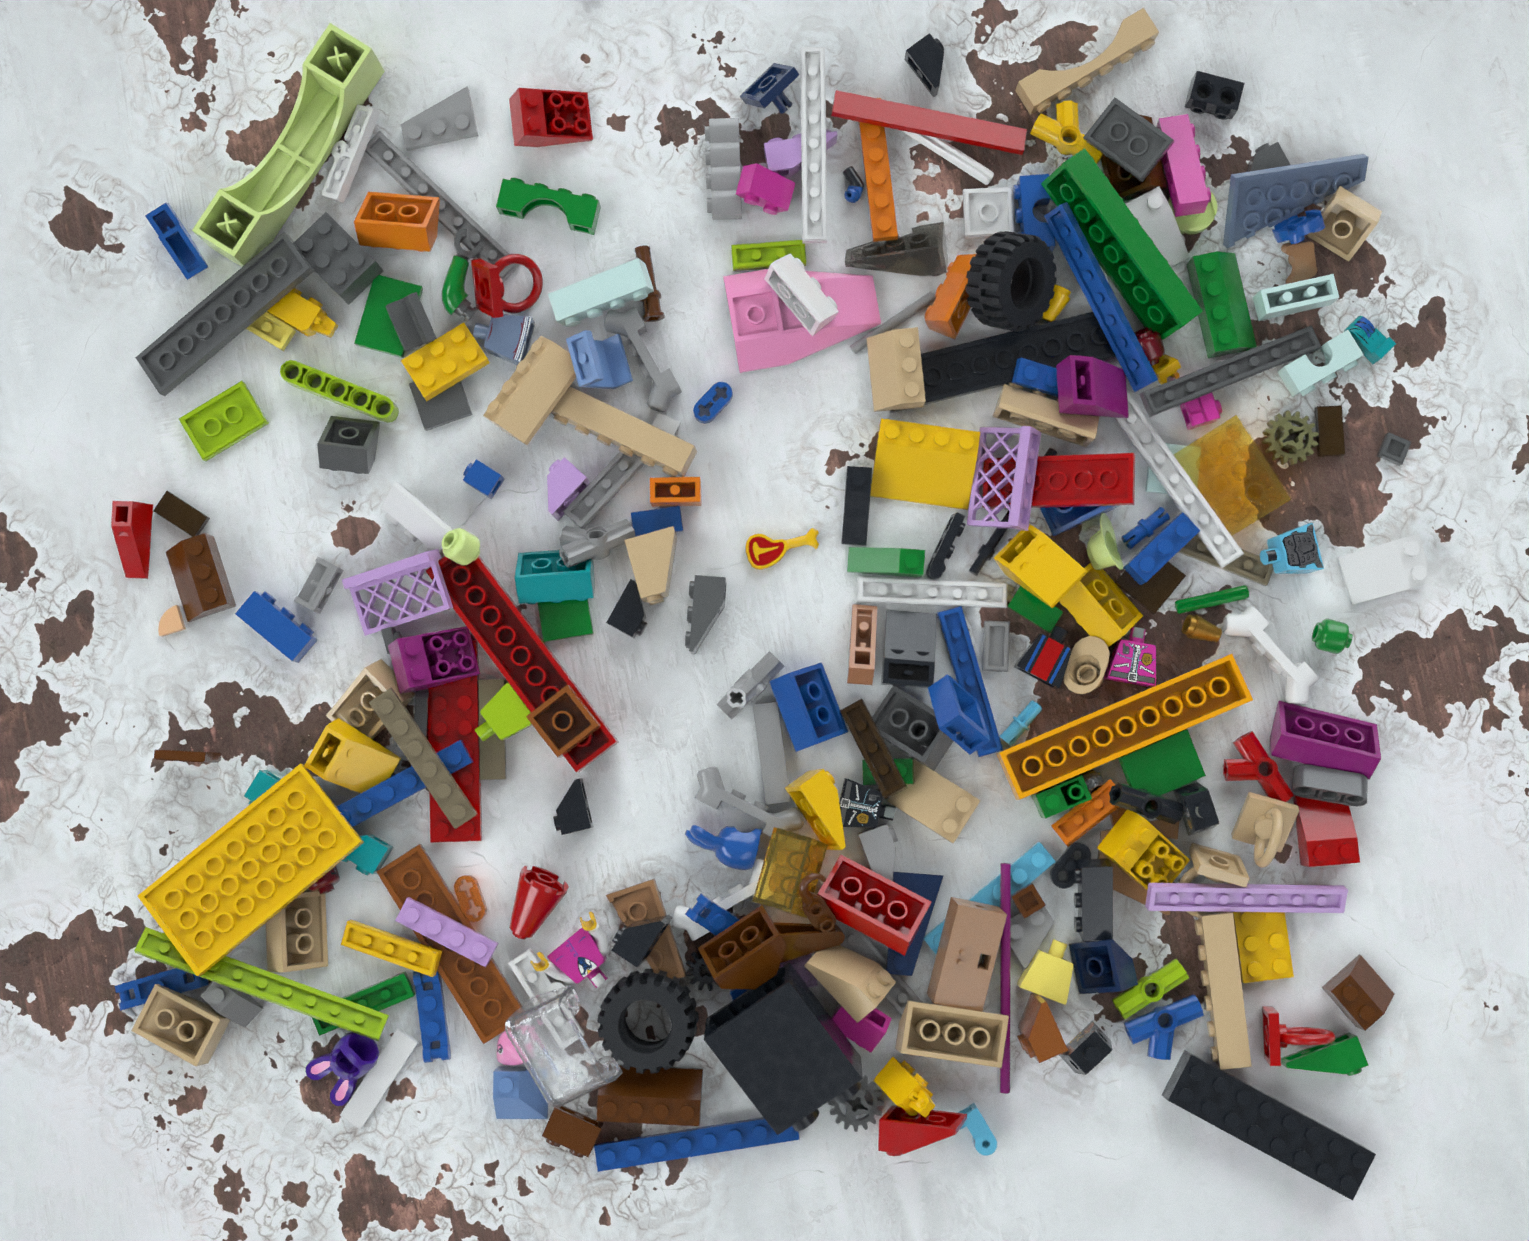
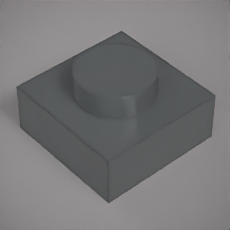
M392 627L381 629L387 654H390L388 645L394 640L402 638L400 631L397 632Z

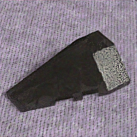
M944 222L911 228L912 233L901 237L898 234L897 240H888L882 243L872 241L847 249L845 266L916 276H939L942 273H948Z

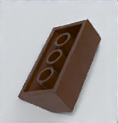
M602 1064L596 1121L683 1126L700 1125L703 1069L671 1067L667 1070L661 1068L659 1073L653 1074L650 1073V1069H646L644 1074L636 1073V1068L632 1066L627 1070L622 1067L623 1065Z

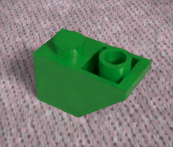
M1082 775L1032 794L1040 817L1045 819L1092 799Z

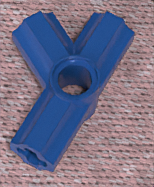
M1193 994L1166 1006L1155 1007L1151 1012L1123 1024L1132 1044L1149 1038L1148 1057L1171 1060L1175 1028L1200 1018L1204 1014L1196 995ZM1167 1013L1169 1021L1165 1025H1159V1016Z

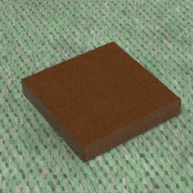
M155 750L154 759L219 763L221 761V753Z

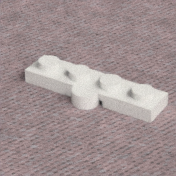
M357 104L344 136L346 142L340 140L332 148V156L335 158V161L321 193L325 198L344 204L373 129L376 126L380 114L379 111Z
M530 948L508 964L559 1045L564 1049L584 1036L585 1033L563 1000L568 994L566 984L561 981L552 982L546 973L536 971L530 961L539 963V960Z

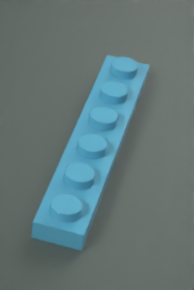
M1037 842L1011 864V895L1031 883L1056 862L1040 842ZM1000 874L973 895L969 901L1000 907ZM945 919L924 937L925 942L935 954H937Z

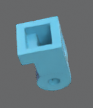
M973 1103L958 1112L967 1114V1120L960 1130L967 1126L973 1136L972 1142L979 1154L988 1156L995 1152L997 1141L977 1106Z

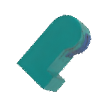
M1358 316L1344 330V332L1349 330L1363 355L1372 364L1381 360L1396 345L1390 337L1386 338L1363 316Z

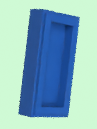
M680 506L631 513L635 537L672 526L676 532L683 531Z

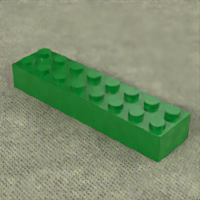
M1085 148L1062 163L1041 183L1057 207L1062 203H1068L1099 265L1145 328H1152V330L1159 332L1162 340H1164L1203 312L1197 301L1184 286L1182 280L1173 271L1168 261L1155 246L1153 240L1147 235L1137 218L1131 213L1124 200L1118 195L1108 178L1103 174Z

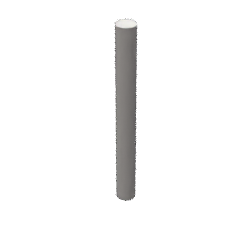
M930 291L850 346L852 352L857 354L867 347L866 338L892 330L936 299L935 295Z

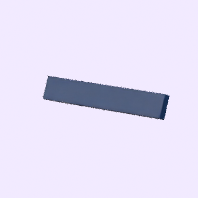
M962 606L938 612L937 616L956 682L978 700L990 741L976 750L977 755L982 757L1003 751Z

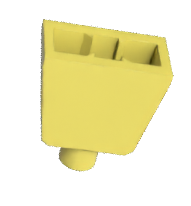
M1053 939L1048 953L1038 949L1029 966L1021 974L1017 985L1020 988L1066 1005L1073 971V963L1062 959L1067 944Z

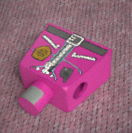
M1132 627L1130 629L1129 641L1122 639L1116 641L1104 679L1145 687L1156 686V646L1144 643L1146 629Z

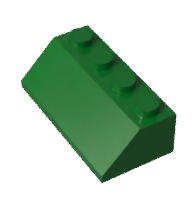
M1216 251L1193 256L1186 265L1194 299L1203 311L1198 315L1208 359L1256 348V340L1236 254Z

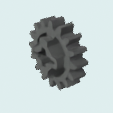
M866 1075L860 1080L862 1084L860 1090L851 1099L842 1103L847 1108L845 1115L834 1098L828 1102V1105L834 1106L830 1110V1114L838 1115L835 1122L839 1124L843 1121L845 1130L850 1125H853L855 1132L858 1131L859 1125H862L867 1130V1122L870 1121L876 1124L874 1115H882V1111L877 1108L884 1105L883 1100L877 1099V1097L882 1095L881 1090L874 1091L877 1084L874 1081L868 1084V1077ZM866 1090L872 1095L873 1104L866 1100ZM856 1097H859L861 1105L857 1104L855 1108L852 1107L850 1100H855ZM862 1113L867 1114L862 1118L856 1119L857 1115H860Z

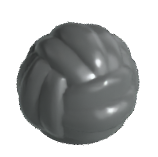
M1088 770L1079 774V776H1083L1090 794L1103 785V778L1097 771Z

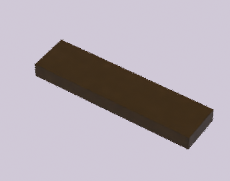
M860 699L840 710L884 799L886 800L907 789L908 787L864 700Z

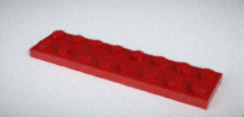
M472 640L478 663V641ZM479 675L428 688V741L436 753L459 740L463 741L473 763L451 775L477 812L476 816L455 829L429 792L430 843L482 841L479 736L475 732V729L479 727Z

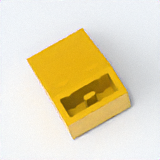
M1029 524L1028 531L1020 530L994 557V560L1006 576L1051 608L1087 573L1085 568L1047 535Z
M337 718L326 725L304 767L326 781L358 793H363L391 778L401 758L340 718Z
M1126 810L1097 847L1109 860L1146 890H1148V883H1173L1190 861L1186 855L1150 822L1130 810Z

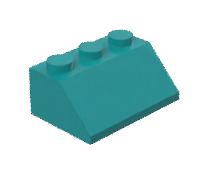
M559 550L518 553L515 571L518 603L533 605L538 602L551 601L558 603L563 600L576 599L584 601L594 598L593 559L590 558L568 568L560 557Z

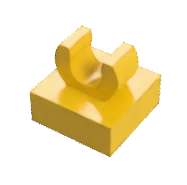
M1164 354L1159 358V363L1153 365L1152 368L1158 378V382L1162 385L1167 383L1169 376L1174 379L1179 378L1177 370L1181 368L1178 359Z

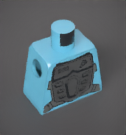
M1313 523L1294 528L1268 539V549L1260 552L1262 564H1272L1276 574H1308L1324 569Z

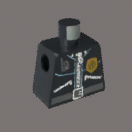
M844 778L839 802L843 827L877 828L879 818L893 821L896 806L882 803L883 795L880 791Z
M1194 783L1173 790L1176 801L1183 804L1184 814L1182 819L1188 836L1212 829L1219 824L1210 792L1206 787L1199 783Z

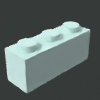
M1334 274L1262 289L1253 297L1258 321L1330 306L1339 298Z

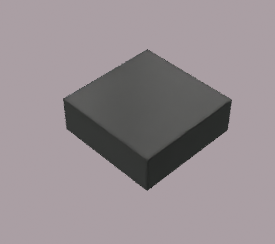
M1388 432L1385 434L1377 457L1400 466L1404 462L1411 441Z

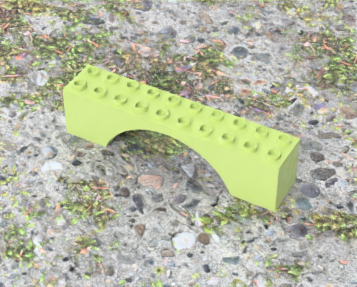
M329 23L303 63L298 97L290 118L278 140L250 174L238 183L218 190L192 231L210 248L243 267L274 240L331 154L333 146L341 139L348 128L357 104H364L385 72L372 48Z

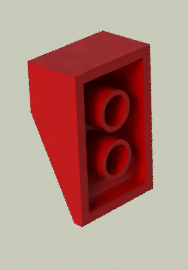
M1294 795V805H1297L1299 808V813L1296 817L1300 865L1317 867L1360 863L1358 838L1349 806Z
M892 1105L879 1119L878 1151L886 1152L889 1156H900L956 1135L967 1120V1114L931 1110L925 1118L919 1113L910 1116L903 1108Z

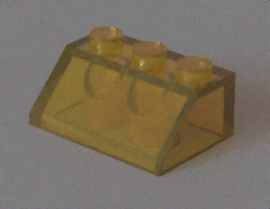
M774 827L752 901L787 914L807 918L802 910V900L798 891L799 883L805 876L811 873L820 874L828 844ZM814 880L808 885L810 892H815L818 880Z

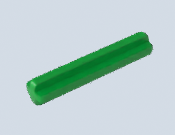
M1246 585L1185 598L1175 601V608L1177 613L1181 614L1243 600L1249 597V590Z

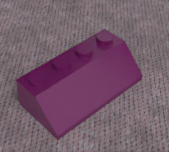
M1283 701L1278 702L1270 735L1271 756L1313 766L1365 775L1370 780L1381 760L1377 724Z

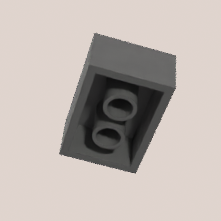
M327 212L294 242L313 270L348 305L383 272L378 263Z

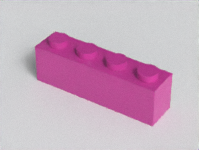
M1188 114L1159 118L1156 127L1174 139L1173 145L1161 158L1174 215L1179 217L1205 213L1207 204L1211 202V191L1209 187L1206 188L1205 167L1201 166L1199 161L1201 153L1199 145H1196L1194 140L1195 126L1193 123L1190 124Z

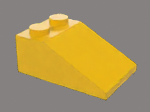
M824 769L809 770L786 786L785 789L826 850H843L846 845L838 790L834 785L835 780Z

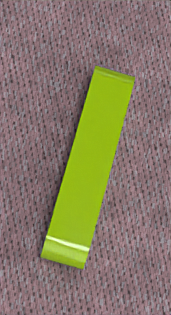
M286 361L280 368L281 377L293 387L382 422L390 423L398 417L399 409L397 405L386 396L297 361ZM299 369L298 376L290 379L291 371ZM316 378H322L321 385L313 388V381ZM343 386L345 388L343 395L335 397L336 389ZM366 395L368 398L366 404L358 406V399ZM389 404L391 407L389 413L381 415L380 409L382 406Z

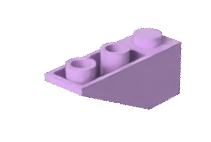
M826 130V150H828L837 143V131L831 132ZM801 134L793 136L792 139L773 138L768 143H764L767 169L783 177L793 176L802 169Z

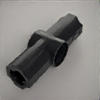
M1117 783L1115 786H1112L1109 792L1112 805L1140 813L1149 819L1156 818L1176 824V822L1181 821L1184 814L1183 804L1152 794L1145 789H1137Z

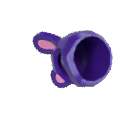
M354 1032L347 1033L337 1042L331 1053L316 1057L307 1064L306 1075L312 1080H319L333 1071L339 1077V1080L330 1092V1100L336 1106H343L351 1099L357 1079L364 1076L376 1065L379 1057L378 1046L373 1039Z

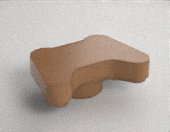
M1305 239L1296 244H1290L1289 242L1282 245L1281 251L1289 255L1288 262L1292 266V271L1286 279V284L1308 280L1316 275L1317 266L1313 242Z

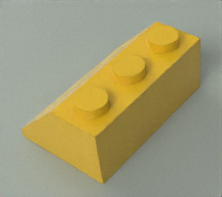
M1090 562L1084 567L1087 570L1085 576L1059 602L1067 608L1076 622L1090 636L1102 639L1109 647L1123 637L1143 615L1103 569L1095 570Z

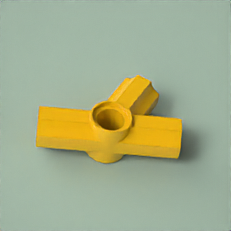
M1063 101L1056 104V120L1041 113L1030 133L1055 146L1058 152L1063 155L1074 156L1085 148L1096 164L1099 163L1103 155L1083 139L1085 135L1079 130L1078 103L1073 101ZM1070 137L1074 142L1067 143L1063 138Z

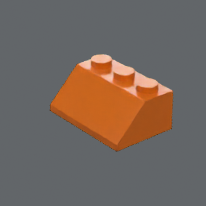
M368 192L354 220L359 245L373 248L381 247L431 252L438 232L439 197Z
M976 254L957 255L955 261L949 264L946 271L947 277L944 283L938 286L933 305H930L925 312V322L930 330L956 339L971 309L967 301L969 296L966 293V285H968V278L966 276L967 271H970V261Z

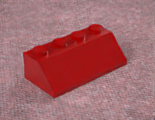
M843 855L839 856L817 894L823 898L838 921L904 956L931 905V901Z

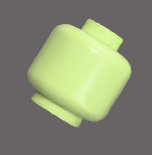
M456 528L444 535L442 539L443 553L445 557L460 565H468L478 558L480 554V541L477 536L468 531Z

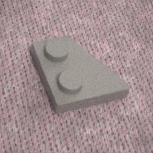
M1045 906L1025 919L1022 918L1019 912L1011 917V949L1024 969L1029 966L1054 923Z

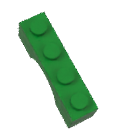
M518 178L502 179L496 204L499 214L524 219L536 207L553 206L566 215L570 230L591 235L595 234L601 209L599 200L595 196L583 193L582 196L575 195L570 190L558 188V191L548 189V186L541 183H534V185L525 184L523 180Z

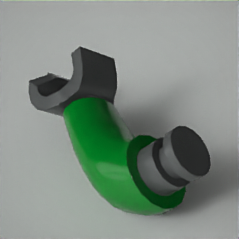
M463 228L454 237V247L457 255H454L441 295L445 310L450 315L456 313L459 317L464 316V321L467 323L478 310L476 307L472 308L470 306L471 303L466 299L468 294L465 292L464 287L469 266L468 259L479 255L483 250V246L478 244L472 251L462 249L460 243L463 239L467 238V229Z

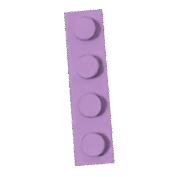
M410 897L406 899L395 920L484 967L488 965L499 944Z

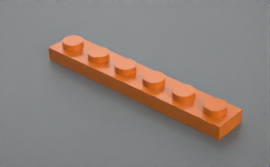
M859 122L873 242L897 240L898 231L885 127Z

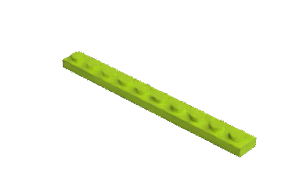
M145 927L134 950L136 954L196 975L166 934ZM225 956L201 976L202 978L379 1041L389 1018L387 1014Z

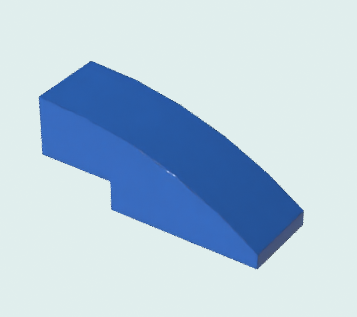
M164 203L145 215L158 234V238L187 280L208 268L206 261L169 203Z

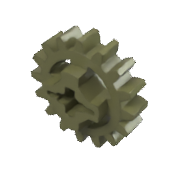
M1289 410L1283 413V417L1281 414L1275 415L1274 420L1266 423L1269 429H1265L1262 432L1267 436L1262 441V444L1269 445L1265 452L1274 453L1272 456L1273 461L1281 458V465L1286 464L1288 460L1291 466L1297 464V460L1302 463L1307 460L1306 455H1313L1314 451L1311 448L1318 445V442L1313 440L1314 437L1319 435L1318 432H1312L1315 423H1307L1309 416H1305L1302 419L1299 418V411L1295 412L1292 416ZM1275 432L1278 433V436H1277V440H1276V441H1275ZM1297 434L1293 440L1283 442L1287 436Z

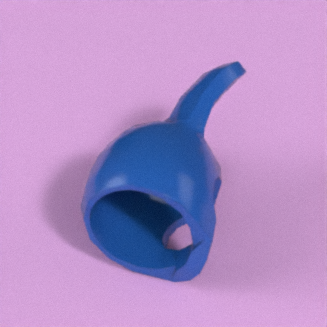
M692 825L690 831L686 830L685 835L694 845L714 851L718 860L725 866L746 871L752 869L755 863L760 836L763 830L755 828L749 833L738 831L734 826H726L719 832L718 836H714L703 828Z

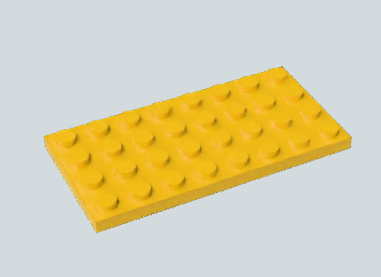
M300 763L138 895V898L196 976L201 977L364 842L309 771Z

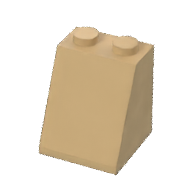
M673 526L624 540L639 594L644 603L648 602L650 605L664 602L663 598L669 595L677 543V534Z

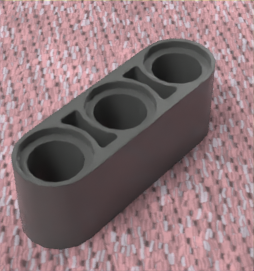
M1300 764L1293 768L1292 793L1296 796L1355 807L1363 806L1367 803L1368 778L1363 774L1308 764Z

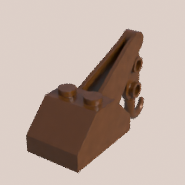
M811 873L805 876L798 887L802 900V910L812 924L773 922L768 912L761 905L698 948L713 979L721 989H756L777 975L780 963L823 949L839 946L843 943L845 935L840 927L836 925V917L821 896L808 890V885L812 881H826L822 874Z

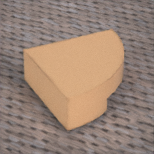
M175 605L162 615L158 626L159 636L163 637L186 629L180 607Z

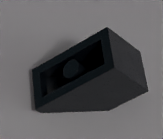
M929 33L906 50L904 60L930 94L935 97L938 94L944 47L939 39H934Z
M630 579L606 623L635 639L636 635H642L647 622H645L646 614L637 583Z
M582 778L574 780L556 809L557 816H553L555 828L557 831L561 830V835L594 827Z

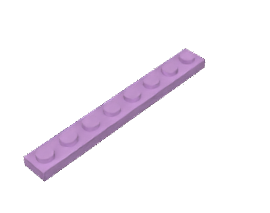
M1148 883L1145 907L1148 911L1344 913L1348 889L1344 885L1247 884V887H1242L1235 884Z

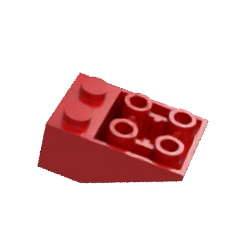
M518 88L509 98L514 146L544 147L593 140L588 92Z

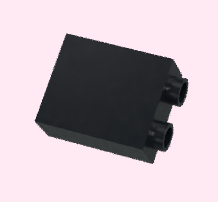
M790 962L778 969L777 975L756 989L747 990L706 1018L704 1041L777 1135L791 1126L795 1131L804 1130L819 1116L818 1108L833 1098L837 1103H844L851 1099L861 1088L860 1080L863 1079L861 1056Z

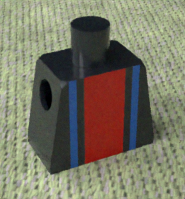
M1054 626L1049 637L1041 633L1038 634L1015 663L1014 668L1054 689H1059L1072 652L1070 648L1062 645L1068 632L1061 627Z

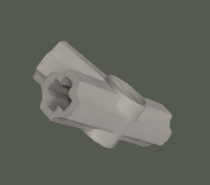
M627 519L606 528L592 527L586 530L565 526L559 538L561 549H559L560 557L568 568L590 558L594 560L604 559L610 555L611 549L625 544L624 540L635 537V530Z
M769 651L752 669H748L735 682L734 686L727 691L726 695L716 705L732 720L750 701L753 702L766 689L769 681L785 666Z

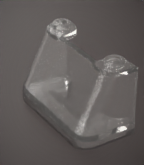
M572 985L533 996L513 1013L505 1024V1031L546 1102L553 1107L565 1105L615 1081L623 1073L616 1060L611 1056H604L598 1061L596 1060L572 1018L580 1009V1000Z

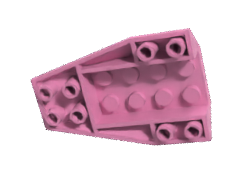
M768 269L723 276L740 373L789 365L881 325L873 276L805 271L810 278L814 277L820 283V290L826 297L830 296L836 302L837 310L839 311L830 323L813 336L765 281L764 278Z

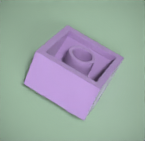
M565 457L561 461L559 459L550 466V473L547 475L548 511L557 521L565 515L563 511L590 484L587 477Z

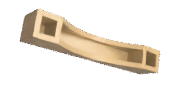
M1142 8L1123 19L1112 43L1092 61L1068 70L1049 71L1039 69L1020 80L1015 91L1030 115L1037 111L1042 113L1052 105L1053 101L1057 99L1062 101L1070 96L1075 88H1084L1093 81L1092 78L1097 75L1104 76L1108 74L1117 63L1121 62L1124 64L1135 56L1134 53L1139 50L1144 52L1150 49L1155 44L1159 31L1146 10Z

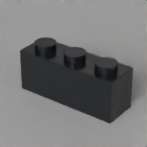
M1108 858L1078 859V868L1073 870L1074 883L1078 884V892L1074 893V906L1078 908V917H1074V930L1079 933L1082 941L1113 939V866Z

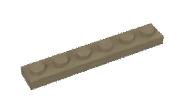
M393 688L388 689L370 701V705L453 827L456 829L476 816L477 812Z

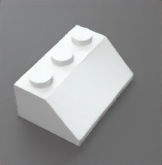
M788 254L770 264L764 278L765 281L812 336L836 317L839 312L836 302L830 296L826 297L820 290V283L814 277L810 278L805 272L804 264L798 258Z
M396 481L382 506L387 512L385 517L395 526L398 523L406 528L403 533L414 542L419 539L425 545L422 548L424 551L439 549L441 558H443L445 555L442 549V539L453 528Z

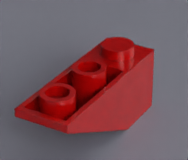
M134 501L112 502L111 528L126 578L148 579L153 504Z

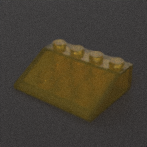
M1235 415L1174 454V457L1231 536L1292 499L1290 493L1239 415Z

